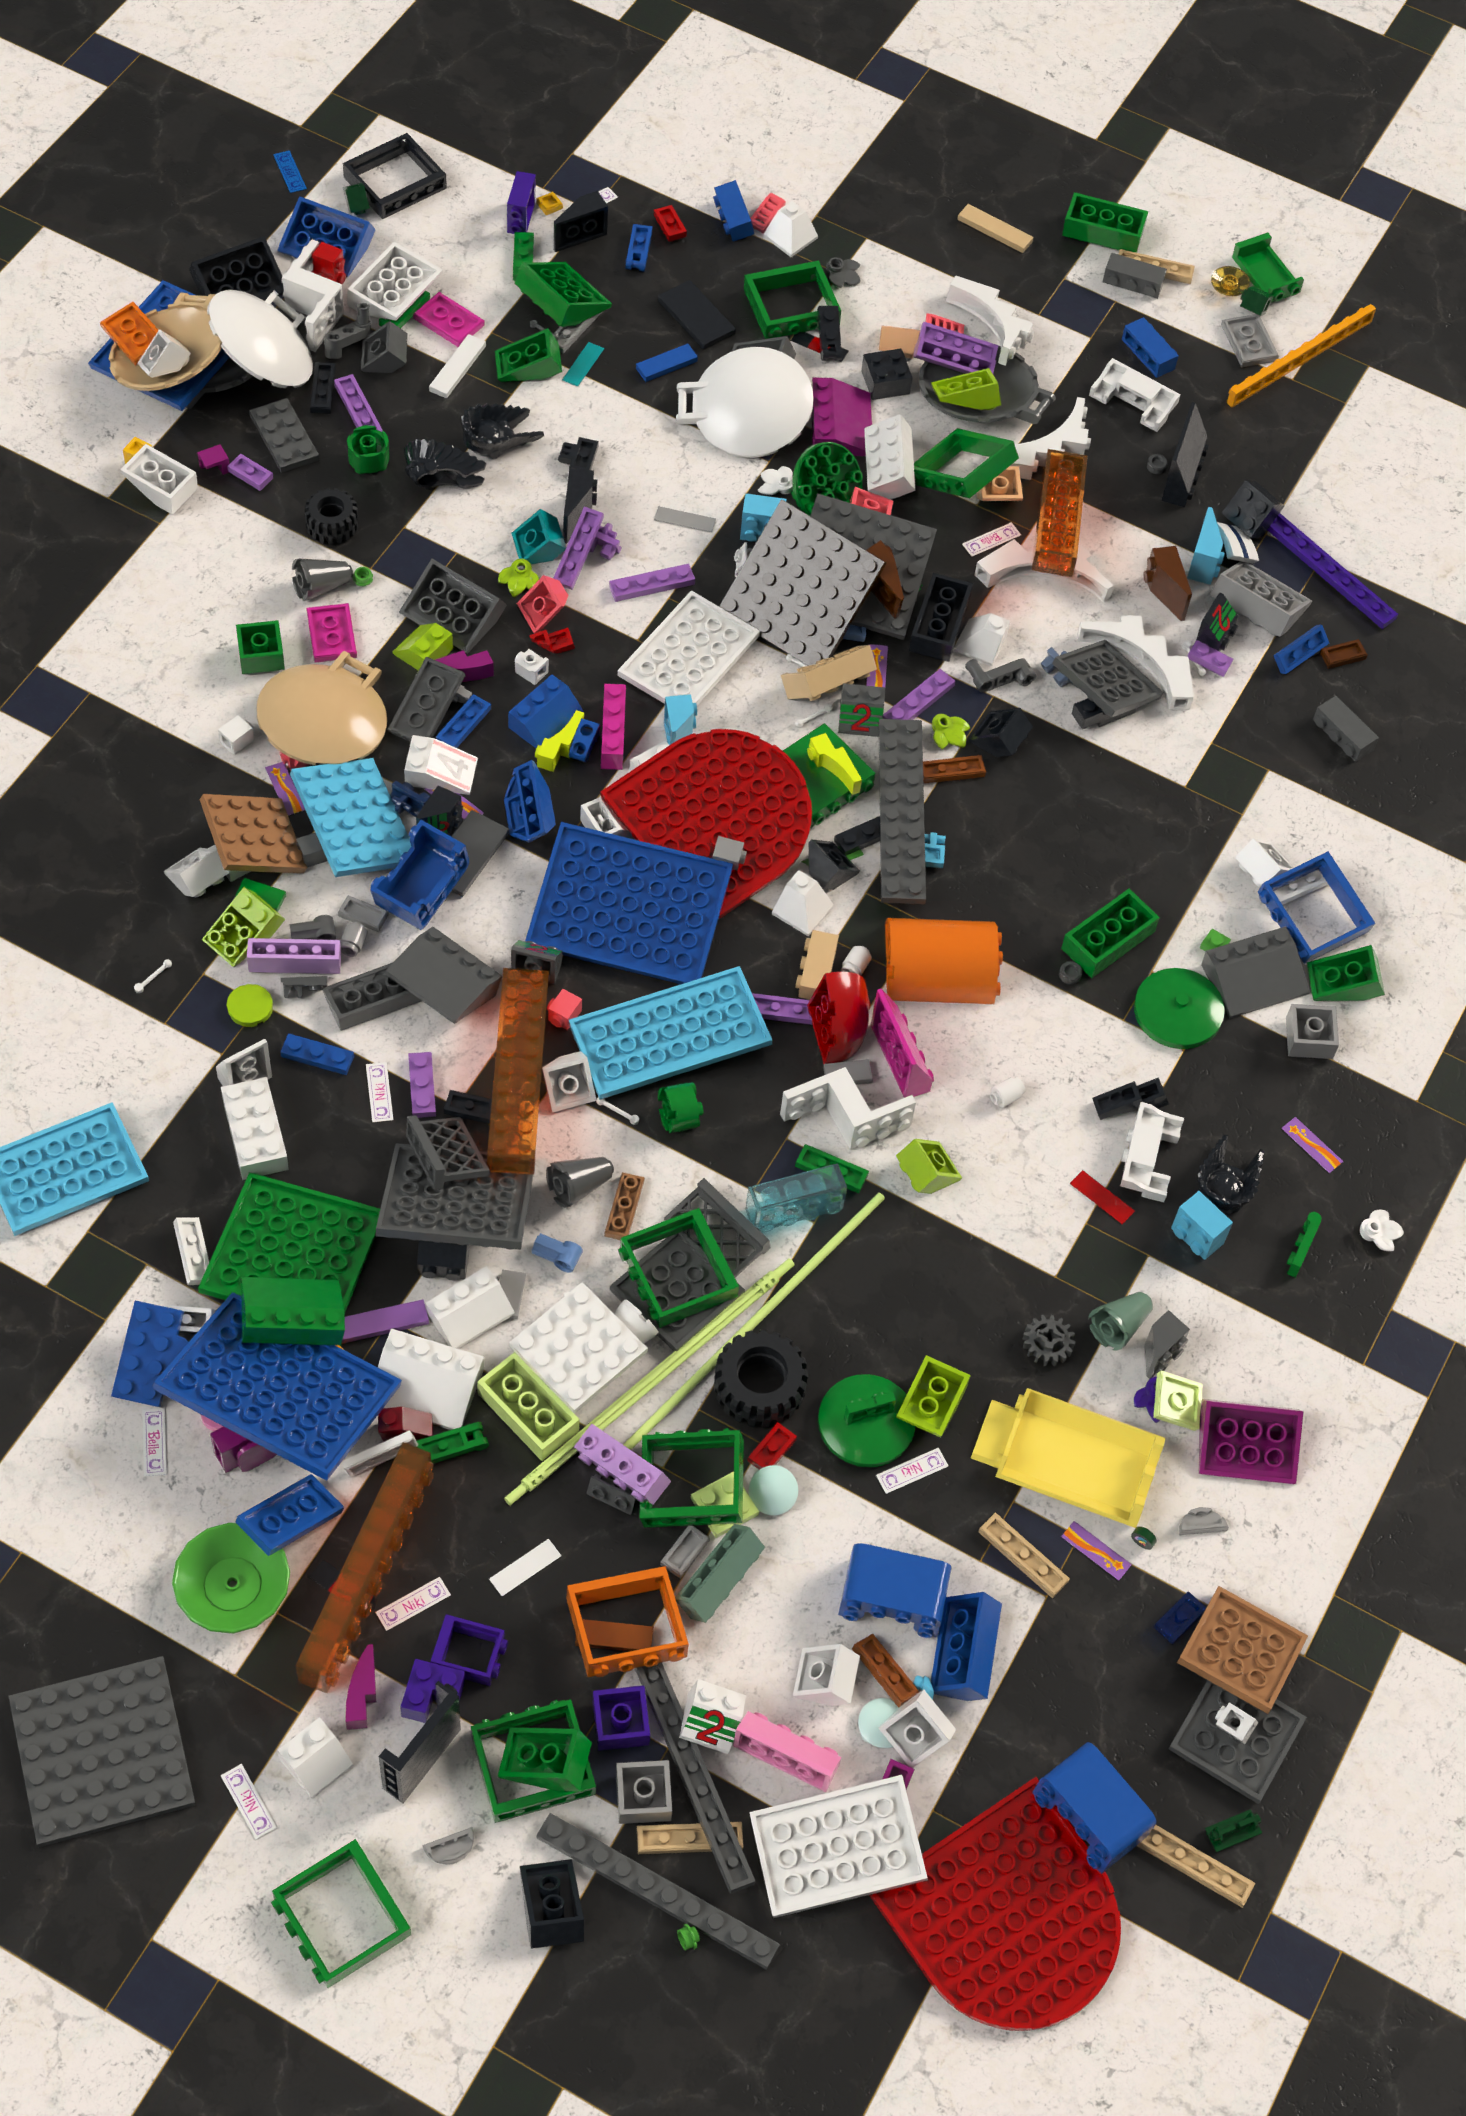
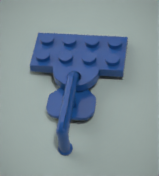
M134 1301L111 1397L161 1408L163 1394L154 1390L153 1384L189 1342L178 1335L184 1311Z

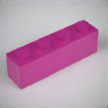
M604 684L601 769L623 770L626 685Z

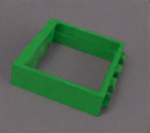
M819 260L745 275L743 289L765 339L797 334L802 331H814L819 329L818 311L770 320L758 293L762 291L816 281L827 306H838L840 323L841 309Z
M957 428L914 462L915 485L970 499L1019 459L1014 441ZM961 451L989 457L965 478L936 472Z
M699 1208L621 1238L620 1248L618 1249L620 1258L623 1262H627L629 1276L632 1281L636 1280L639 1286L637 1288L641 1300H646L649 1306L647 1308L649 1317L652 1321H656L659 1328L738 1297L739 1285ZM693 1228L723 1288L662 1312L633 1251Z
M725 1428L722 1431H711L702 1429L691 1433L675 1431L672 1434L655 1432L653 1435H642V1458L653 1466L654 1451L734 1447L733 1505L652 1508V1504L645 1500L643 1503L640 1502V1520L644 1528L742 1523L744 1439L740 1430L729 1431V1428Z
M571 1699L566 1701L554 1700L550 1705L544 1707L538 1705L531 1706L525 1709V1712L518 1714L514 1712L501 1715L500 1719L493 1721L484 1719L482 1723L471 1726V1737L494 1823L596 1795V1784L589 1760H587L580 1792L549 1789L498 1804L481 1741L482 1739L508 1733L510 1728H526L566 1717L569 1729H579Z
M356 1839L272 1890L274 1900L271 1901L273 1908L278 1916L283 1913L288 1921L284 1925L291 1938L297 1936L301 1943L298 1946L301 1955L305 1961L308 1959L312 1961L315 1966L312 1969L313 1975L319 1984L324 1982L327 1988H330L411 1936L410 1926ZM352 1859L396 1932L329 1973L286 1899Z

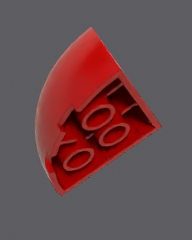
M852 972L825 973L807 1007L812 1018V1025L823 1064L848 1060L861 1047L868 1028L870 1000L865 979L861 975Z

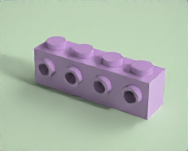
M248 938L249 972L340 974V940Z
M593 1424L589 1426L574 1446L580 1453L578 1458L588 1466L592 1463L596 1465L597 1468L595 1470L605 1478H608L609 1475L614 1478L613 1482L624 1491L626 1488L632 1490L631 1495L641 1503L646 1500L654 1505L671 1482L661 1470Z

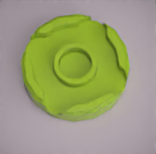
M246 984L239 986L231 992L227 1000V1010L235 1023L245 1027H254L262 1021L264 1023L272 1014L273 1001L271 994L264 987L256 984Z

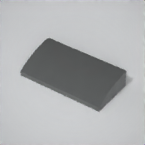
M392 963L322 988L330 1010L341 1031L416 1004L422 1000L385 974L386 969Z

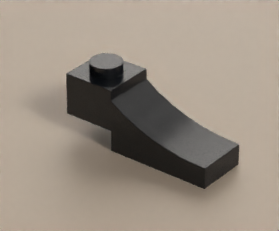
M1087 698L1074 703L1072 715L1081 729H1085L1095 724L1101 727L1134 714L1136 708L1111 718L1095 702Z
M1159 1077L1140 1085H1136V1082L1133 1081L1092 1098L1100 1120L1118 1114L1138 1111L1141 1102L1151 1104L1157 1109L1169 1105Z

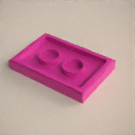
M440 292L413 314V319L457 347L460 346L468 334L473 336L485 325V320Z
M349 603L306 608L315 663L336 660L343 651L350 653L351 657L357 658Z

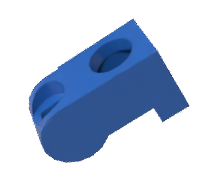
M581 718L570 747V758L583 762L588 761L592 748L600 736V724Z

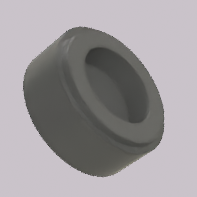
M1151 455L1148 458L1147 469L1153 474H1162L1167 469L1168 461L1162 455Z
M1071 961L1063 963L1059 971L1061 981L1066 984H1076L1079 982L1082 975L1080 965Z

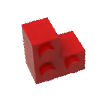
M321 242L312 254L313 270L311 272L343 284L346 279L343 250Z

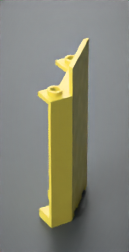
M1027 1388L1024 1395L1019 1394L1015 1408L995 1400L991 1401L971 1459L998 1468L995 1476L997 1478L1136 1528L1164 1447L1165 1438Z

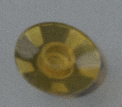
M1232 266L1220 267L1211 276V283L1214 289L1226 296L1242 295L1243 291L1248 289L1250 285L1248 275L1241 269Z

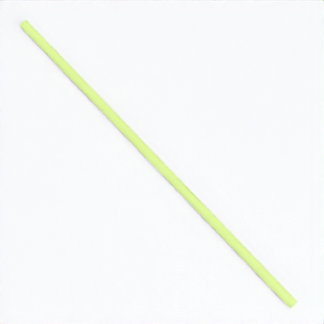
M878 1192L623 1445L632 1450L642 1440V1435H647L716 1367L718 1356L723 1352V1347L728 1342L732 1343L733 1338L737 1335L744 1337L745 1332L753 1330L885 1200V1197Z

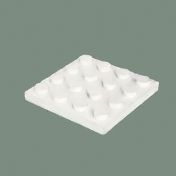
M583 1282L509 1342L511 1349L574 1414L648 1352V1348Z

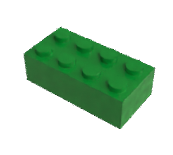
M1074 192L1065 218L1062 236L1137 253L1149 211Z
M1127 889L1065 934L1061 949L1075 963L1079 964L1086 974L1093 978L1156 931L1160 917L1134 892Z

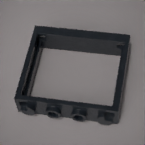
M408 133L343 163L344 179L350 185L358 183L364 185L369 206L381 219H385L447 189L446 173ZM407 153L427 174V177L380 199L359 175Z

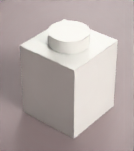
M237 715L218 729L220 743L235 755L254 741V728L248 720L244 721Z

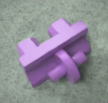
M607 523L604 527L600 526L589 552H594L598 544L602 546L600 555L603 558L611 560L615 552L620 553L622 547L619 546L620 541L615 539L617 533L612 531V524Z

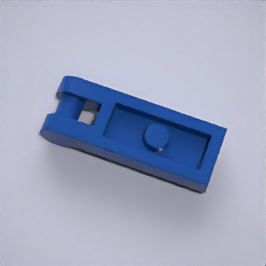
M633 224L625 269L632 270V268H636L639 271L645 272L653 226Z

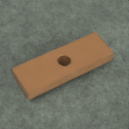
M622 1172L604 1237L621 1240L622 1237L630 1234L645 1177Z

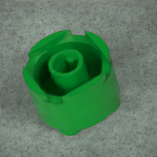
M371 425L360 426L354 429L353 434L347 438L348 460L355 469V472L364 474L386 470L389 462V440L387 434L383 430L381 432Z
M694 1082L662 1087L658 1091V1102L662 1101V1108L659 1109L660 1118L664 1129L669 1131V1133L695 1129L700 1126L699 1116L703 1115V1106L701 1102H697V1091Z

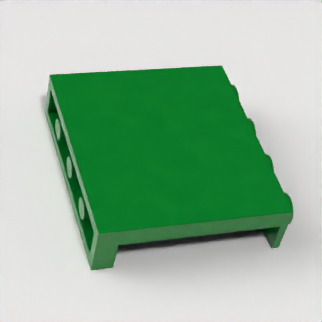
M825 723L783 750L796 764L806 781L812 804L811 827L821 824L826 817L836 814L842 806L854 802L860 794L870 791L874 786L876 773ZM826 733L835 749L841 747L845 749L862 779L860 793L852 795L836 775L822 766L817 767L814 760H810L807 753L810 738Z

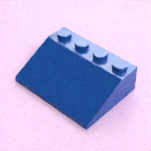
M299 196L277 251L298 258L303 247L307 246L312 239L318 241L319 245L321 242L327 243L343 250V259H345L344 273L346 277H349L367 251L375 233V228L369 221Z

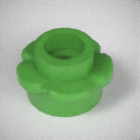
M359 567L355 570L352 579L356 582V585L366 586L372 583L373 574L369 568Z
M684 1924L683 1928L677 1930L680 1944L684 1950L690 1948L695 1950L697 1942L700 1941L699 1934L694 1926L690 1927L688 1924Z

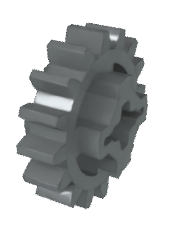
M1041 1315L1040 1321L1033 1318L1031 1325L1027 1324L1026 1332H1024L1022 1337L1025 1340L1023 1348L1029 1349L1028 1357L1035 1356V1363L1041 1359L1044 1366L1048 1364V1361H1051L1053 1366H1056L1058 1359L1064 1363L1066 1356H1071L1075 1341H1073L1075 1333L1068 1332L1070 1324L1062 1325V1318L1055 1321L1054 1315H1051L1050 1319H1046L1044 1315Z

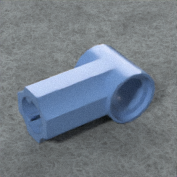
M541 1233L537 1236L532 1248V1254L554 1262L557 1268L567 1273L573 1272L583 1253V1249L574 1242L565 1241L563 1243Z

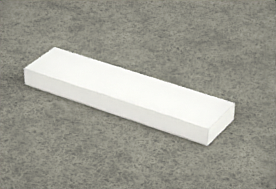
M468 334L430 384L429 391L447 399L484 350L486 341Z

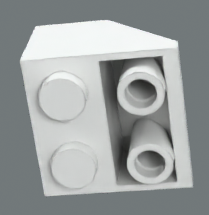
M602 797L581 805L580 821L585 828L634 839Z

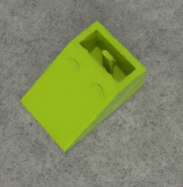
M243 887L202 940L232 967H235L247 957L248 938H271L285 921V918L255 892Z

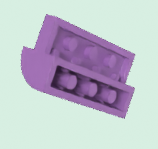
M923 322L914 348L913 357L964 374L987 368L993 374L999 345Z

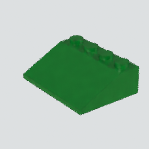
M522 262L514 283L521 289L522 293L528 295L534 304L540 306L544 313L551 316L556 324L561 327L577 325L612 306L608 299L566 262Z
M241 1277L242 1343L341 1345L345 1332V1316L339 1280Z

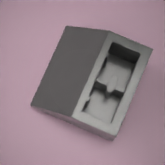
M1169 1310L1152 1325L1144 1345L1146 1376L1149 1379L1158 1372L1165 1371L1168 1367L1167 1363L1171 1359L1174 1361L1178 1359L1184 1351L1183 1347L1188 1342L1187 1335L1190 1329Z

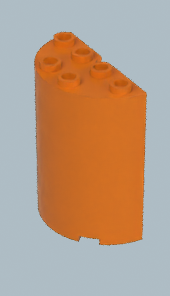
M887 918L885 922L887 995L893 1001L994 1004L996 996H1000L1001 984L997 981L1000 965H1002L1003 952L999 951V946L1002 943V933L998 932V926L995 922Z

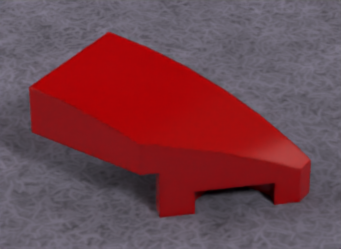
M569 628L548 634L547 630H543L529 635L532 642L554 654L575 649Z

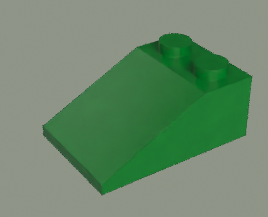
M548 328L495 350L497 376L500 382L542 380L562 372L559 343Z
M1372 945L1306 962L1314 1001H1364L1385 995L1379 961Z
M510 1728L498 1777L555 1791L580 1792L592 1742L579 1729Z

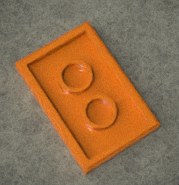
M131 302L100 322L102 329L135 366L138 365L137 363L158 332L156 326L134 302Z

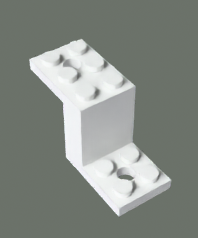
M312 239L307 246L303 247L300 256L294 259L288 272L286 271L283 274L282 283L285 302L294 310L308 315L305 320L306 340L309 350L316 352L324 341L325 334L333 329L343 315L344 306L342 284L311 272L313 270L312 254L319 246V242Z
M844 1067L784 1091L780 1115L785 1122L790 1119H798L807 1112H815L826 1106L849 1149H853L855 1147H864L875 1139H884L890 1133L897 1130L904 1131L912 1124L916 1101L913 1095L870 1111L848 1070Z

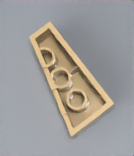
M870 645L856 646L833 655L834 658L822 659L817 661L816 664L803 666L797 669V673L782 674L781 679L787 698H809L810 701L821 698V694L824 692L832 693L837 691V687L843 686V683L853 684L856 678L864 679L869 677L870 672L877 670Z

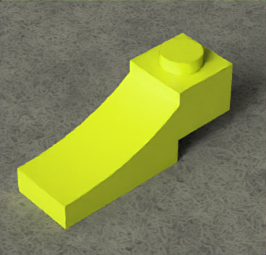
M576 710L571 720L560 732L550 739L544 738L542 745L537 746L535 751L537 767L554 772L560 756L569 758L573 737L581 718L584 719V712Z
M826 733L810 738L809 748H807L810 760H814L817 767L822 766L836 775L852 795L860 793L862 779L843 747L835 749Z

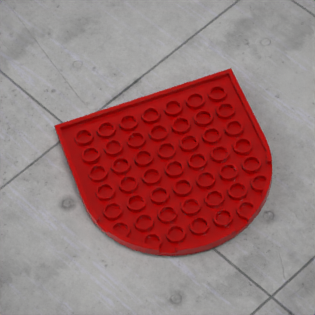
M712 729L710 732L693 733L683 737L600 792L601 797L635 840L708 858L713 857L718 836L744 842L743 851H747L744 864H739L738 871L732 870L719 919L786 873L803 851L811 827V799L806 781L796 764L776 745H771L760 739L757 735L739 730Z
M1034 1777L922 1853L928 1878L927 1881L869 1895L927 1980L947 2003L972 2020L987 2026L1011 2031H1030L1054 2026L1084 2009L1098 1995L1107 1982L1114 1968L1121 1940L1120 1911H1118L1117 1901L1114 1896L1115 1892L1106 1872L1101 1874L1097 1869L1090 1866L1086 1858L1088 1856V1846L1078 1836L1069 1820L1061 1816L1057 1805L1052 1809L1041 1807L1036 1802L1032 1792L1039 1782L1037 1777Z

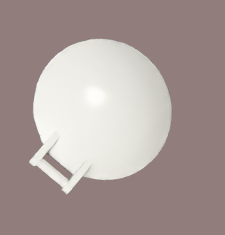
M237 290L221 291L211 299L207 308V314L210 315L209 325L214 336L218 335L222 341L221 347L241 368L261 381L263 378L272 381L273 386L286 388L287 386L297 388L309 380L313 371V360L305 340L297 330L298 325L305 316L301 313L298 314L278 296L275 290L265 301L249 293ZM271 303H275L288 316H290L294 320V322L292 323L285 315H283L278 309L271 305Z
M748 347L732 351L712 363L698 382H681L677 384L679 398L676 423L697 424V427L711 445L726 451L729 455L737 457H763L778 452V449L787 444L790 445L800 436L806 423L808 424L813 409V391L804 369L790 356L770 348ZM688 393H693V413H686Z

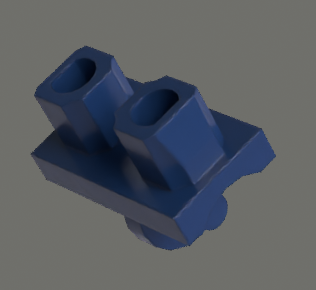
M398 781L392 783L390 796L395 804V811L399 814L407 811L416 817L430 796L425 792L415 793L413 786L407 781L402 784Z

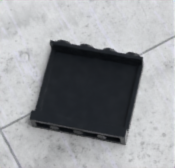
M437 1681L435 1684L437 1709L402 1754L397 1757L385 1748L378 1756L382 1789L403 1804L461 1730L458 1692L447 1683L443 1685Z

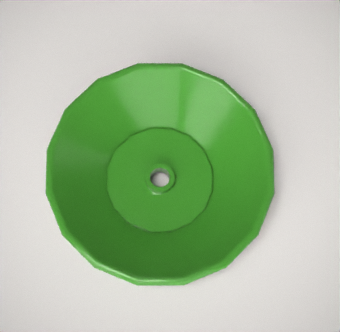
M225 1523L205 1529L186 1544L175 1562L172 1586L178 1606L190 1621L211 1632L234 1634L255 1628L275 1614L287 1595L290 1569L283 1549L268 1556L237 1523ZM231 1581L237 1582V1585L234 1587L228 1586Z

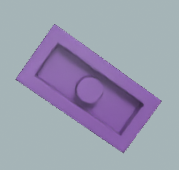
M242 454L237 456L227 466L228 472L259 491L273 479L272 472Z
M1198 640L1195 641L1188 653L1189 660L1222 677L1225 676L1234 660Z

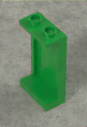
M1267 232L1235 243L1232 258L1255 287L1273 295L1272 303L1300 293L1304 279L1303 277L1295 278L1270 247L1272 237Z

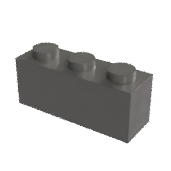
M1111 253L1102 282L1158 299L1167 269Z
M1337 696L1317 707L1313 718L1316 725L1322 728L1330 736L1331 740L1336 742L1346 755L1350 756L1355 762L1374 751L1379 737Z

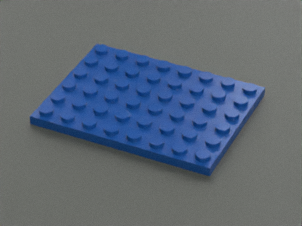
M561 822L525 941H532L546 947H555L558 950H562V955L678 984L700 979L704 973L733 864Z
M232 1292L155 1380L153 1389L327 1481L398 1390L402 1380L335 1345L242 1343L241 1296Z

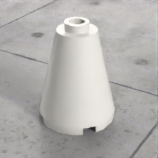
M624 1300L620 1303L614 1314L643 1344L658 1334V1330L649 1319L646 1320L641 1315L642 1312L631 1302Z

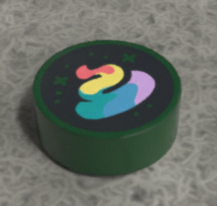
M1138 1526L1131 1534L1133 1541L1147 1550H1151L1157 1542L1155 1535L1145 1527Z

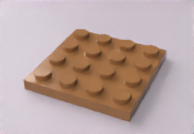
M203 794L199 800L224 870L304 874L307 866L303 861L301 850H298L296 836L282 798Z
M1218 1586L1177 1663L1269 1714L1308 1635Z

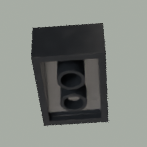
M598 191L580 196L554 221V252L607 235L608 205Z
M569 468L563 517V538L565 544L569 542L584 506L592 509V505L596 506L597 493L594 492H597L598 479H594V470Z
M572 1859L520 1866L526 1924L531 1949L584 1942V1917Z

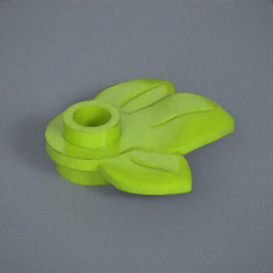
M522 558L515 560L510 567L504 568L498 577V583L508 584L509 592L514 598L521 594L525 588L530 590L539 580L538 575L532 571L530 562ZM519 566H524L525 569H524V570H518V567H519Z
M937 714L932 719L933 739L941 749H944L948 743L964 748L966 746V735L964 732L968 731L970 726L960 717Z

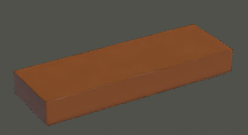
M982 755L923 761V784L985 777L986 775Z
M582 1619L590 1648L630 1652L652 1647L653 1626ZM577 1636L575 1640V1646H579Z
M874 1634L854 1644L852 1650L860 1656V1660L898 1707H901L920 1692Z

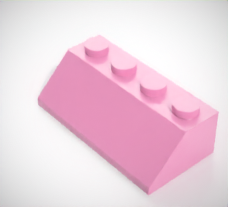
M748 1711L736 1729L734 1747L824 1792L827 1791L841 1761V1757L838 1756L835 1750L829 1747L822 1748L814 1744L815 1742L807 1736L801 1735L799 1737L791 1733L787 1726L782 1724L775 1725L769 1722L766 1716L757 1712L753 1714Z

